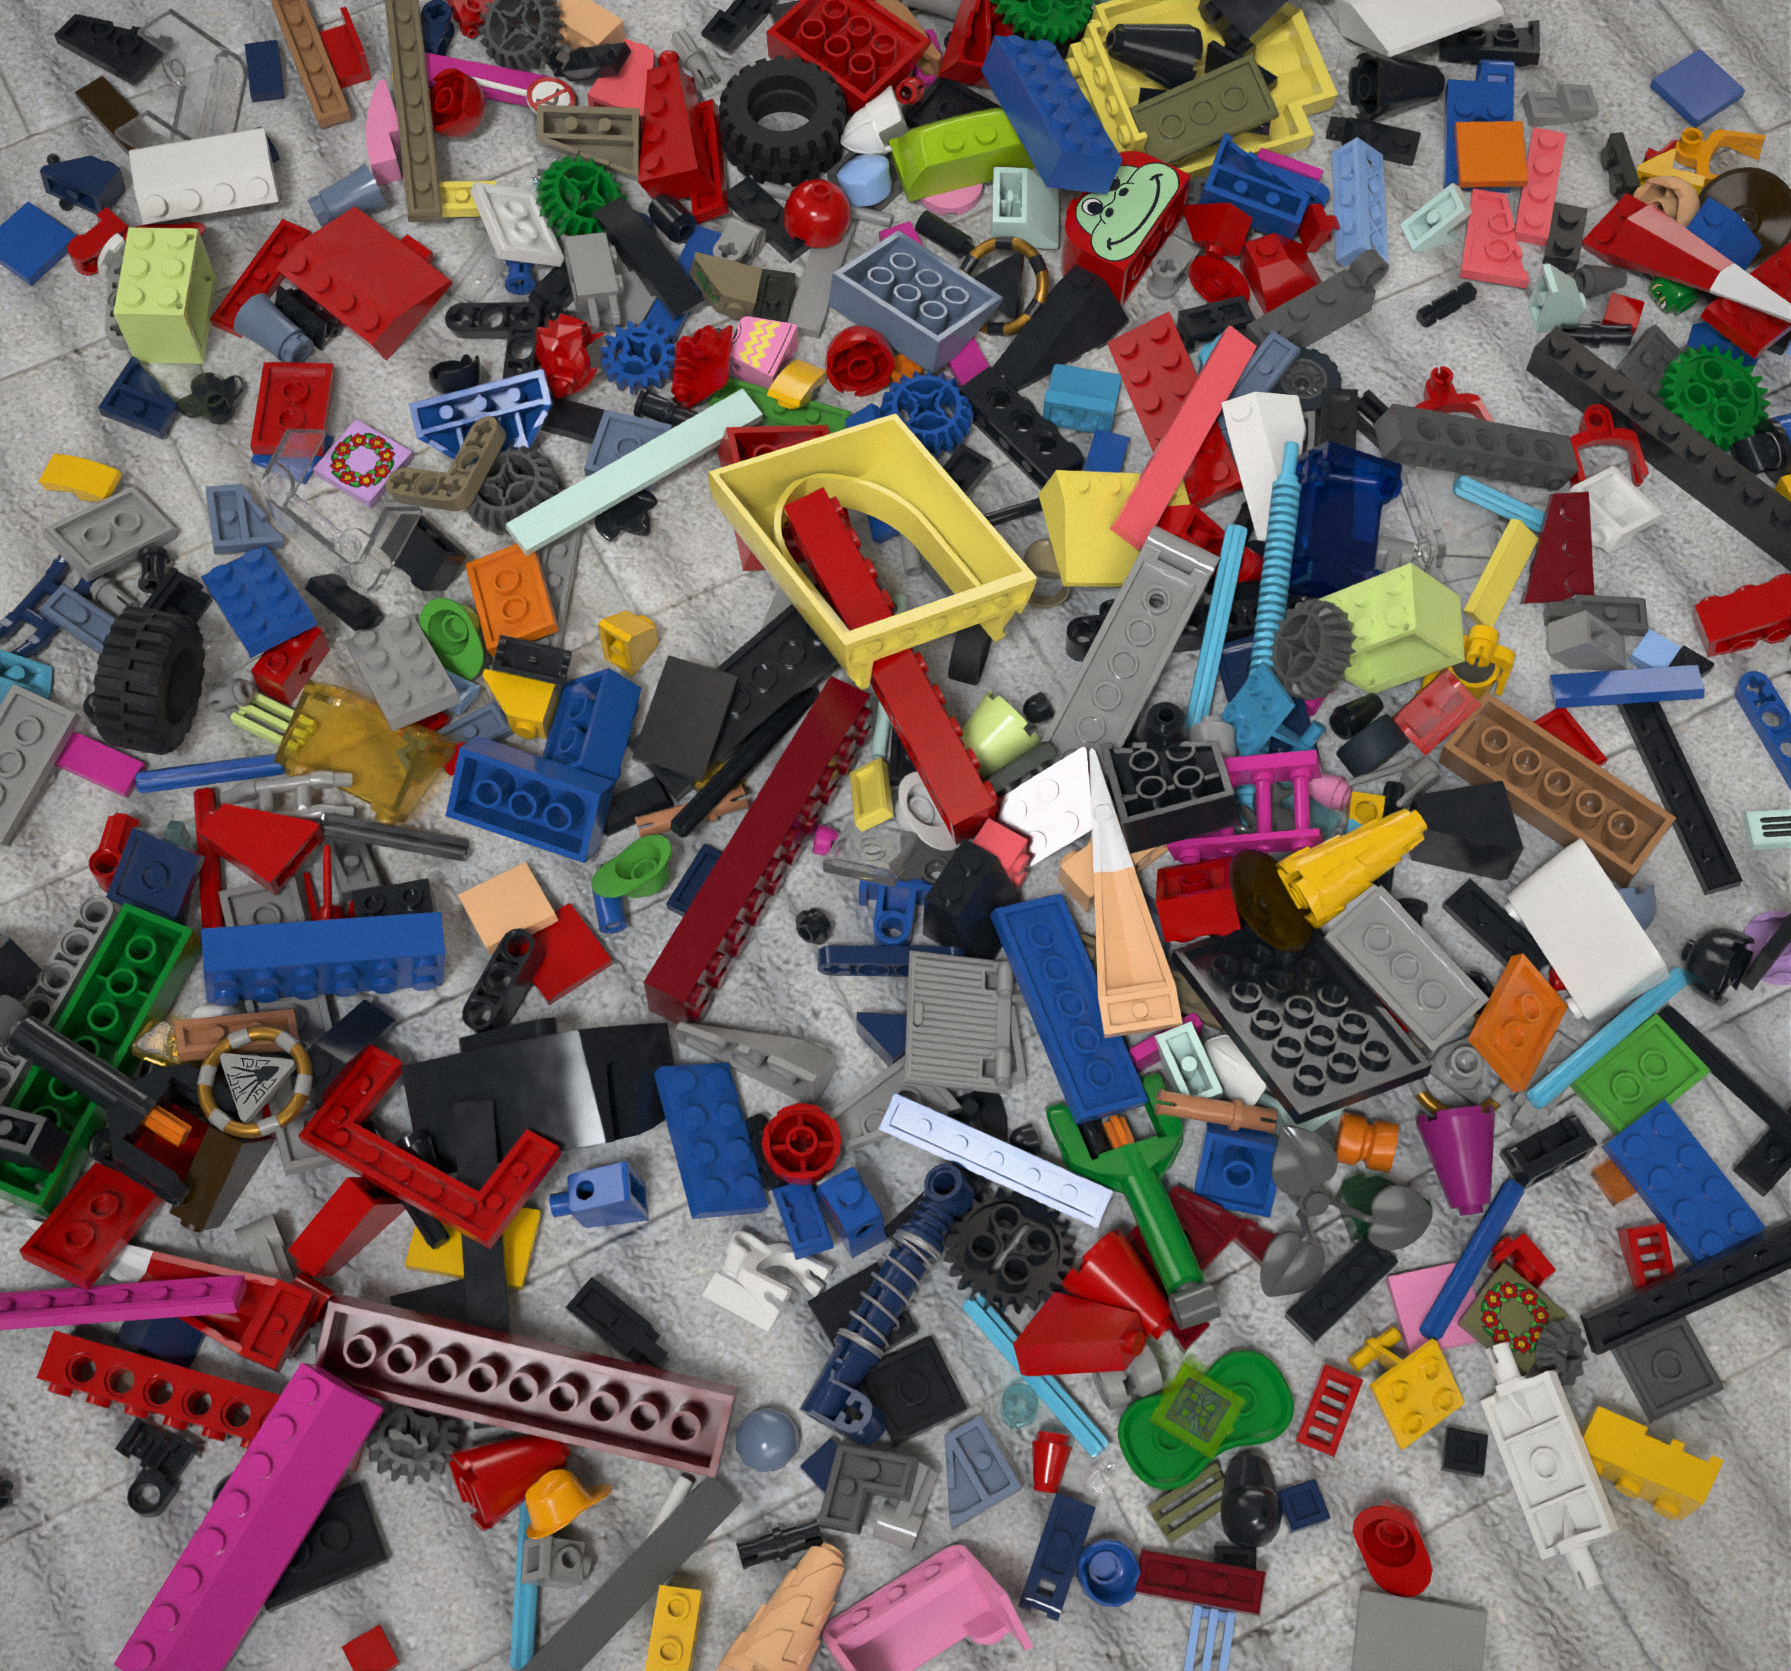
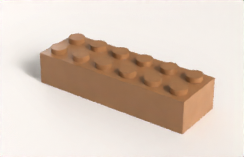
M1486 691L1479 700L1481 706L1460 724L1443 746L1438 762L1472 786L1503 781L1512 812L1564 848L1581 838L1608 878L1621 887L1627 888L1666 836L1676 817Z

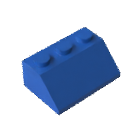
M610 668L566 682L565 687L561 689L542 757L615 781L616 785L621 775V763L624 752L628 746L627 744L630 742L629 734L634 716L639 708L638 701L642 688Z

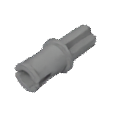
M686 30L675 31L672 34L671 43L682 58L683 67L690 70L701 89L706 90L713 87L708 78H711L713 83L716 84L718 75L705 59L706 53L704 50L698 49Z

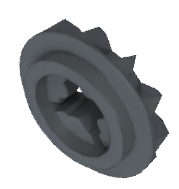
M1562 1320L1553 1321L1545 1326L1539 1335L1536 1345V1362L1540 1374L1556 1370L1562 1386L1574 1385L1576 1377L1584 1375L1582 1362L1589 1360L1584 1356V1348L1588 1342L1581 1339V1328L1572 1326L1571 1321ZM1564 1349L1567 1351V1358L1561 1357L1557 1350Z

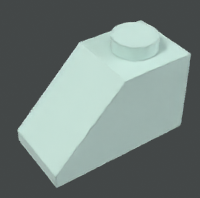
M1542 264L1528 303L1536 333L1552 331L1556 326L1560 327L1561 323L1578 324L1580 316L1585 312L1586 308L1585 297L1582 292L1578 291L1575 279L1551 264Z
M1192 1022L1155 1036L1172 1092L1221 1100L1223 1095L1222 1087Z

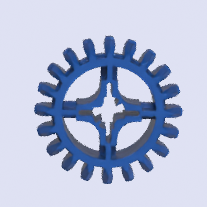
M930 368L926 375L920 376L915 370L911 379L902 374L900 384L892 382L889 392H884L880 406L882 418L896 413L930 453H933L937 459L941 455V450L951 455L954 445L960 446L964 442V437L969 436L974 412H972V405L968 402L967 397L960 396V387H958L956 377L946 381L944 372L936 377L933 376ZM946 406L954 415L952 419L946 417V412L943 411ZM902 409L907 412V417L910 418L907 423L899 414Z

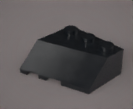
M1217 740L1171 742L1168 747H1148L1147 742L1133 743L1132 748H1114L1113 743L1100 744L1129 854L1241 825L1235 794Z

